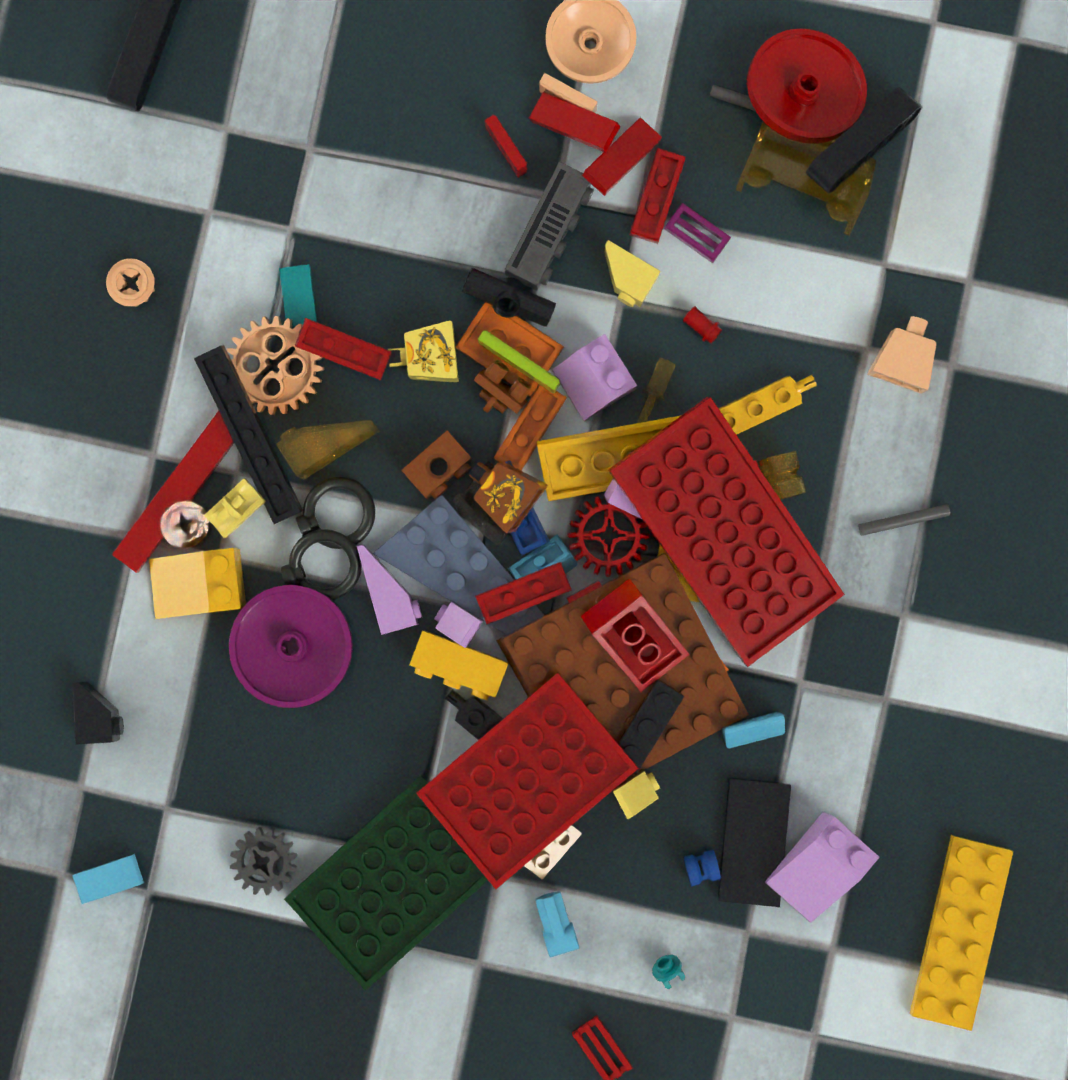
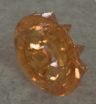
M190 500L175 501L174 504L165 508V512L160 518V532L164 539L175 547H193L199 544L208 532L209 521L204 516L206 511L199 504ZM180 513L187 520L192 519V522L188 524L187 535L181 527H175L176 524L180 523Z

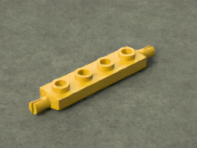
M812 375L798 382L791 376H786L720 407L719 410L737 435L803 404L801 393L816 387L817 384L813 381L815 379Z

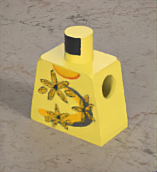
M445 321L404 333V348L388 349L392 352L389 366H407L410 379L459 382L452 321Z

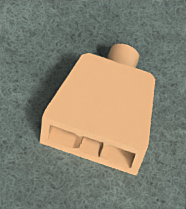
M911 316L906 330L900 328L892 330L867 375L921 394L927 391L930 386L936 350V342L923 337L928 321Z

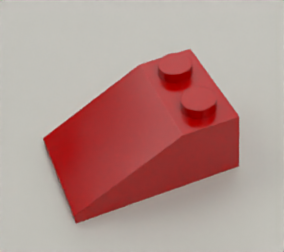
M630 578L581 615L592 635L640 692L690 655Z

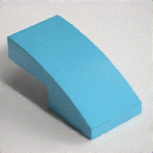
M135 854L72 875L82 904L144 883Z

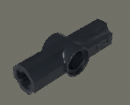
M471 268L462 290L465 294L492 304L494 311L501 317L512 318L518 315L544 327H547L556 306L555 302L526 291L524 284L516 278L508 277L501 280L475 268Z

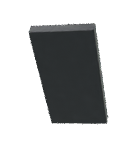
M729 778L720 872L721 879L718 893L719 901L780 907L781 896L767 885L765 881L785 858L791 794L790 784Z

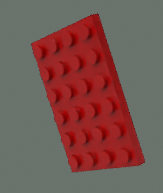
M557 673L416 794L492 886L497 889L639 769V767L564 678Z

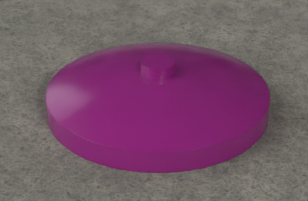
M298 585L273 587L253 597L237 615L229 638L230 661L240 683L257 699L283 708L307 706L328 696L345 677L353 651L350 626L342 610L325 594L315 589Z

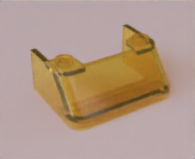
M762 122L735 190L741 192L745 181L753 187L760 188L769 185L771 180H774L826 201V209L833 219L842 222L847 221L844 234L850 236L869 196L876 160L872 157L836 190L828 194L806 175V170L815 158L836 140L818 144L801 143L783 137Z

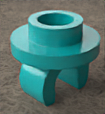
M675 955L660 957L652 968V974L655 979L662 982L667 989L672 988L669 981L676 976H679L682 981L685 980V975L681 969L682 963Z

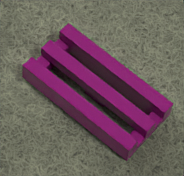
M681 203L664 227V230L711 263H714L731 239L729 235L684 203ZM683 213L720 239L721 242L718 244L682 219L680 217ZM677 223L679 226L687 230L689 233L694 235L703 243L711 247L714 250V252L712 253L711 251L703 247L701 244H699L694 239L689 237L687 234H685L677 227H675L674 224Z

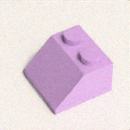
M605 334L580 348L552 370L560 380V384L583 421L630 394L637 387Z

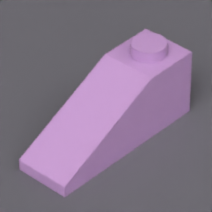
M365 545L357 546L381 635L419 625L417 618H421L422 613L418 600L412 601L411 595Z

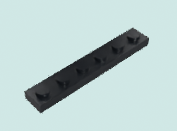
M221 345L194 358L258 493L266 501L264 505L273 524L302 512L303 509L225 346Z

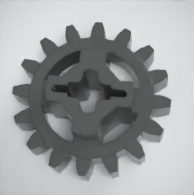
M262 827L256 829L255 836L250 831L244 834L246 842L240 839L236 841L235 844L240 850L232 851L230 854L231 857L237 859L236 862L230 865V869H237L239 872L234 877V880L243 879L245 881L242 885L243 890L250 885L253 886L254 895H257L261 888L264 889L266 895H269L272 892V886L277 891H280L283 888L281 880L289 883L292 877L288 871L292 872L297 869V866L292 864L291 860L295 859L298 855L297 853L289 852L294 843L291 841L285 844L283 842L285 833L283 832L276 837L272 827L268 830L267 834H264ZM262 841L273 843L276 847L264 846ZM249 849L250 859L249 863L245 865L244 857L246 850ZM267 856L270 861L267 865L263 864L260 866L258 860L261 857ZM283 856V868L279 874L280 870L277 867L278 859ZM252 875L263 876L265 881L258 880L252 877Z

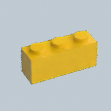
M425 630L420 635L410 662V666L415 667V674L429 679L434 674L444 678V685L458 690L463 685L473 689L471 695L487 701L490 696L496 698L509 664L505 660L470 647L464 648L452 640Z

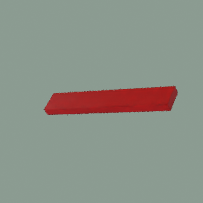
M219 411L112 553L115 558L134 572L138 573L233 446L234 441Z

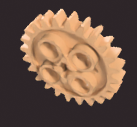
M279 316L274 317L272 324H270L267 317H262V326H259L255 321H250L252 330L249 331L241 327L240 331L244 337L242 339L233 337L232 340L237 347L236 349L227 348V352L234 355L231 361L252 404L258 403L257 412L259 413L263 412L265 407L268 406L270 415H275L277 407H279L282 414H287L288 405L294 410H298V400L308 403L309 400L306 393H317L312 386L313 382L322 383V380L315 375L316 372L325 369L322 366L316 365V361L323 357L295 347L302 324H298L292 329V319L287 318L283 325H281ZM279 336L282 339L283 346L280 351L274 353L269 348V342L272 337ZM291 347L295 348L291 355L278 364L279 372L270 371L259 384L256 385L254 383L258 376L271 368V359L278 361ZM252 356H256L260 360V368L254 373L250 372L247 368V361ZM298 358L303 364V370L299 375L294 376L289 370V364L292 360ZM273 378L280 383V391L275 396L267 391V383Z

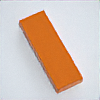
M539 385L493 459L499 463L511 461L515 468L522 471L536 449L537 441H541L567 397L558 391L553 394Z

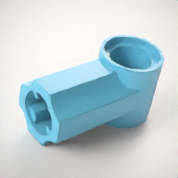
M561 891L547 893L535 898L539 916L544 927L543 936L549 956L554 957L580 949L573 924L568 919Z

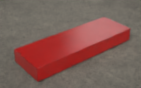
M545 92L542 93L529 116L532 123L604 153L607 152L620 129V125L614 120Z
M639 118L608 148L606 153L603 152L585 169L582 176L605 196L661 141L662 136L642 118Z
M657 148L629 234L630 236L658 244L683 168L685 156Z
M307 318L304 320L295 344L297 348L379 380L383 377L392 353L389 350Z
M558 562L475 595L486 624H489L572 591L561 562Z

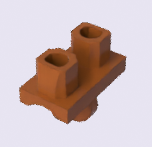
M496 360L487 369H483L474 379L475 382L484 388L479 394L487 402L483 410L489 413L494 407L503 414L507 407H509L517 414L528 402L526 398L532 386L520 377L511 387L504 383L502 379L509 371V368L500 360Z

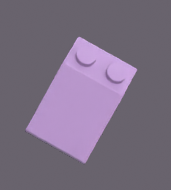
M823 812L767 878L765 883L809 922H812L855 886L878 860L879 856L837 818Z

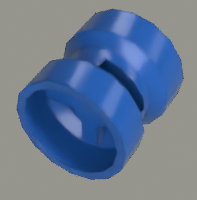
M713 849L704 851L700 856H694L693 854L683 856L691 887L700 885L703 880L716 881L721 879ZM698 861H700L701 868H702V871H703V876L701 875V871H700V867H699Z

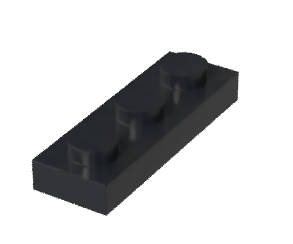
M656 680L618 742L639 767L633 773L635 775L640 770L684 698V695L659 680Z

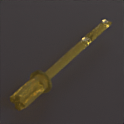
M659 358L647 388L642 390V392L648 394V397L637 423L647 422L657 398L665 400L663 394L676 364Z

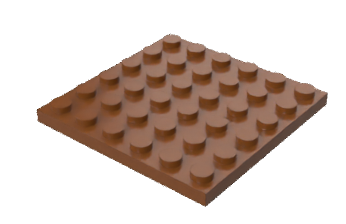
M662 553L571 603H567L502 637L531 694L559 673L612 737L619 742L655 682L640 692L592 635L581 615L630 578L690 654L658 679L684 695V698L639 771L655 765L721 730L724 726H729L749 715L666 553Z

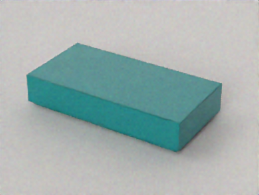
M310 265L279 268L285 318L292 319V329L298 324L303 325L305 318L317 322Z

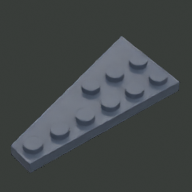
M443 495L439 496L372 553L483 621L485 619L475 595L514 580ZM534 605L489 624L508 635L544 616V614Z

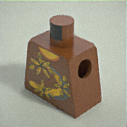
M478 462L469 474L472 479L481 485L474 495V500L505 533H512L518 529L548 486L543 481L505 462L497 463L492 470L482 462Z

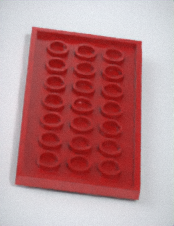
M707 396L608 469L623 493L747 667L845 595L711 397Z

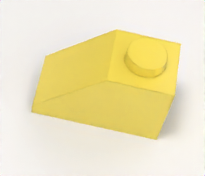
M608 240L604 253L614 292L619 295L617 297L618 300L627 306L633 307L635 304L641 307L658 279L660 270Z
M643 769L636 775L629 776L613 790V793L627 819L659 799L655 791L660 789L653 773L651 772L646 775Z

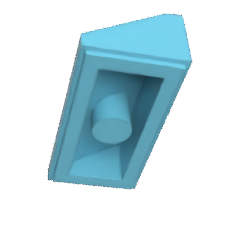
M557 534L549 539V543L535 549L508 569L513 577L518 579L558 562H561L566 574L576 567L578 563Z
M774 712L724 726L721 730L725 746L730 749L783 735L785 733L784 714Z

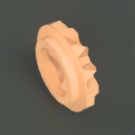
M132 258L124 259L112 266L107 275L106 286L109 295L114 301L123 306L137 307L143 302H147L152 292L155 291V277L150 267L144 262ZM124 274L132 279L138 277L136 281L137 288L139 289L138 292L131 288L125 290L127 282L123 276Z

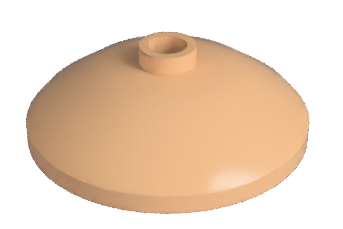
M564 0L552 13L546 28V48L552 63L566 77L581 83H601L617 76L629 64L636 46L634 21L628 10L618 0ZM593 41L596 46L589 49L585 46V43Z

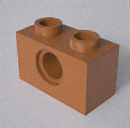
M447 430L401 471L427 500L431 496L437 499L449 488L446 483L454 476L459 479L471 469L469 463L472 461V458ZM439 459L446 461L448 468L443 475L437 476L431 472V465L434 461Z

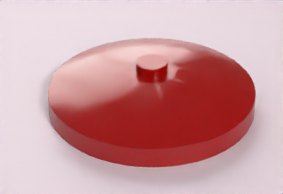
M790 29L770 37L758 49L748 70L747 89L756 113L772 130L793 141L818 144L837 139L855 124L865 107L867 83L857 58L840 41L816 30Z

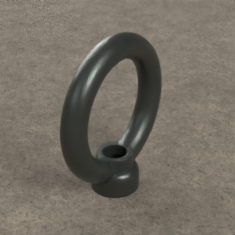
M331 477L319 482L310 490L304 501L303 515L295 518L302 536L312 531L322 530L315 517V507L320 497L333 489H345L354 493L363 506V519L360 526L355 532L347 535V537L355 545L363 541L374 525L376 514L375 504L368 490L359 482L347 477ZM318 542L329 548L342 549L339 545L332 542Z
M328 529L312 531L300 538L290 553L289 564L281 567L285 585L309 587L325 594L331 600L342 597L350 592L357 584L362 570L356 545L344 534ZM317 542L335 543L346 552L349 558V573L345 580L335 587L321 588L313 585L306 579V574L301 564L302 556L311 545Z

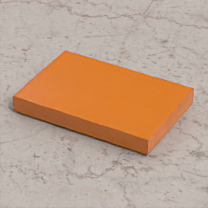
M485 302L455 348L486 369L496 360H500L509 368L503 380L513 385L519 377L524 379L532 386L528 397L531 398L539 384L478 343L479 336L483 330H487L546 371L550 370L564 346L517 315L512 318L501 317L494 311L492 304Z

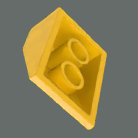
M238 548L209 550L149 559L155 619L240 610L246 605L241 554Z

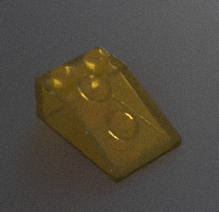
M372 420L309 426L298 430L296 427H293L280 436L282 440L276 445L295 475L305 480L371 438L380 430Z

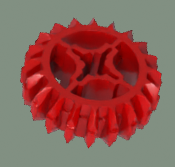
M596 496L594 498L596 507L592 508L591 504L586 501L583 504L584 508L588 511L586 514L580 510L575 511V515L581 521L579 523L571 520L569 523L570 526L578 528L577 532L568 533V538H577V543L569 545L570 550L580 549L581 552L574 559L578 561L584 556L587 559L583 565L585 570L593 563L596 565L593 571L595 575L599 574L601 567H605L606 577L611 576V567H615L617 574L622 575V564L625 563L626 567L632 570L634 568L630 561L632 557L638 562L642 561V556L636 553L637 549L642 551L648 550V546L641 544L640 539H649L650 534L640 533V529L647 527L645 522L638 524L636 519L639 517L608 503L607 500L606 504H602L600 497ZM604 511L602 528L584 531L587 521L593 515ZM613 512L623 515L631 524L633 531L619 530L615 526ZM608 520L610 521V528L614 529L612 532L615 531L617 535L625 536L612 539L609 545V552L608 544H605L604 540H601L600 537L593 536L606 531ZM584 540L599 542L603 547L604 560L594 557L586 548ZM620 541H633L629 552L621 559L613 561L615 544Z

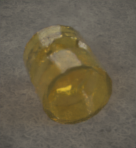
M796 451L758 461L759 469L780 500L807 493L803 476L797 474L800 464Z

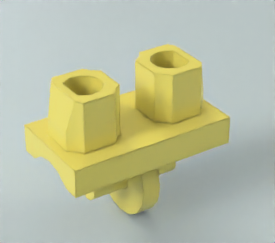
M244 478L204 516L215 526L223 538H227L266 501L248 480Z

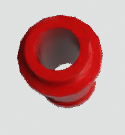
M696 306L683 319L684 323L688 324L703 337V342L708 341L711 344L722 332V329L719 327L720 323L711 321Z

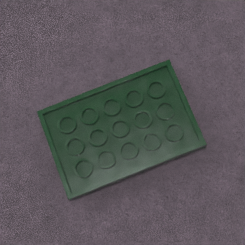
M420 775L284 898L365 991L488 881L416 794L429 783L423 775Z

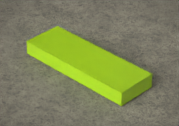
M483 330L478 338V343L551 393L554 394L560 386L558 378L487 330Z

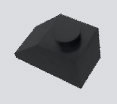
M87 681L73 683L76 745L111 743L120 740V735L124 731V722L122 716H119L118 709Z

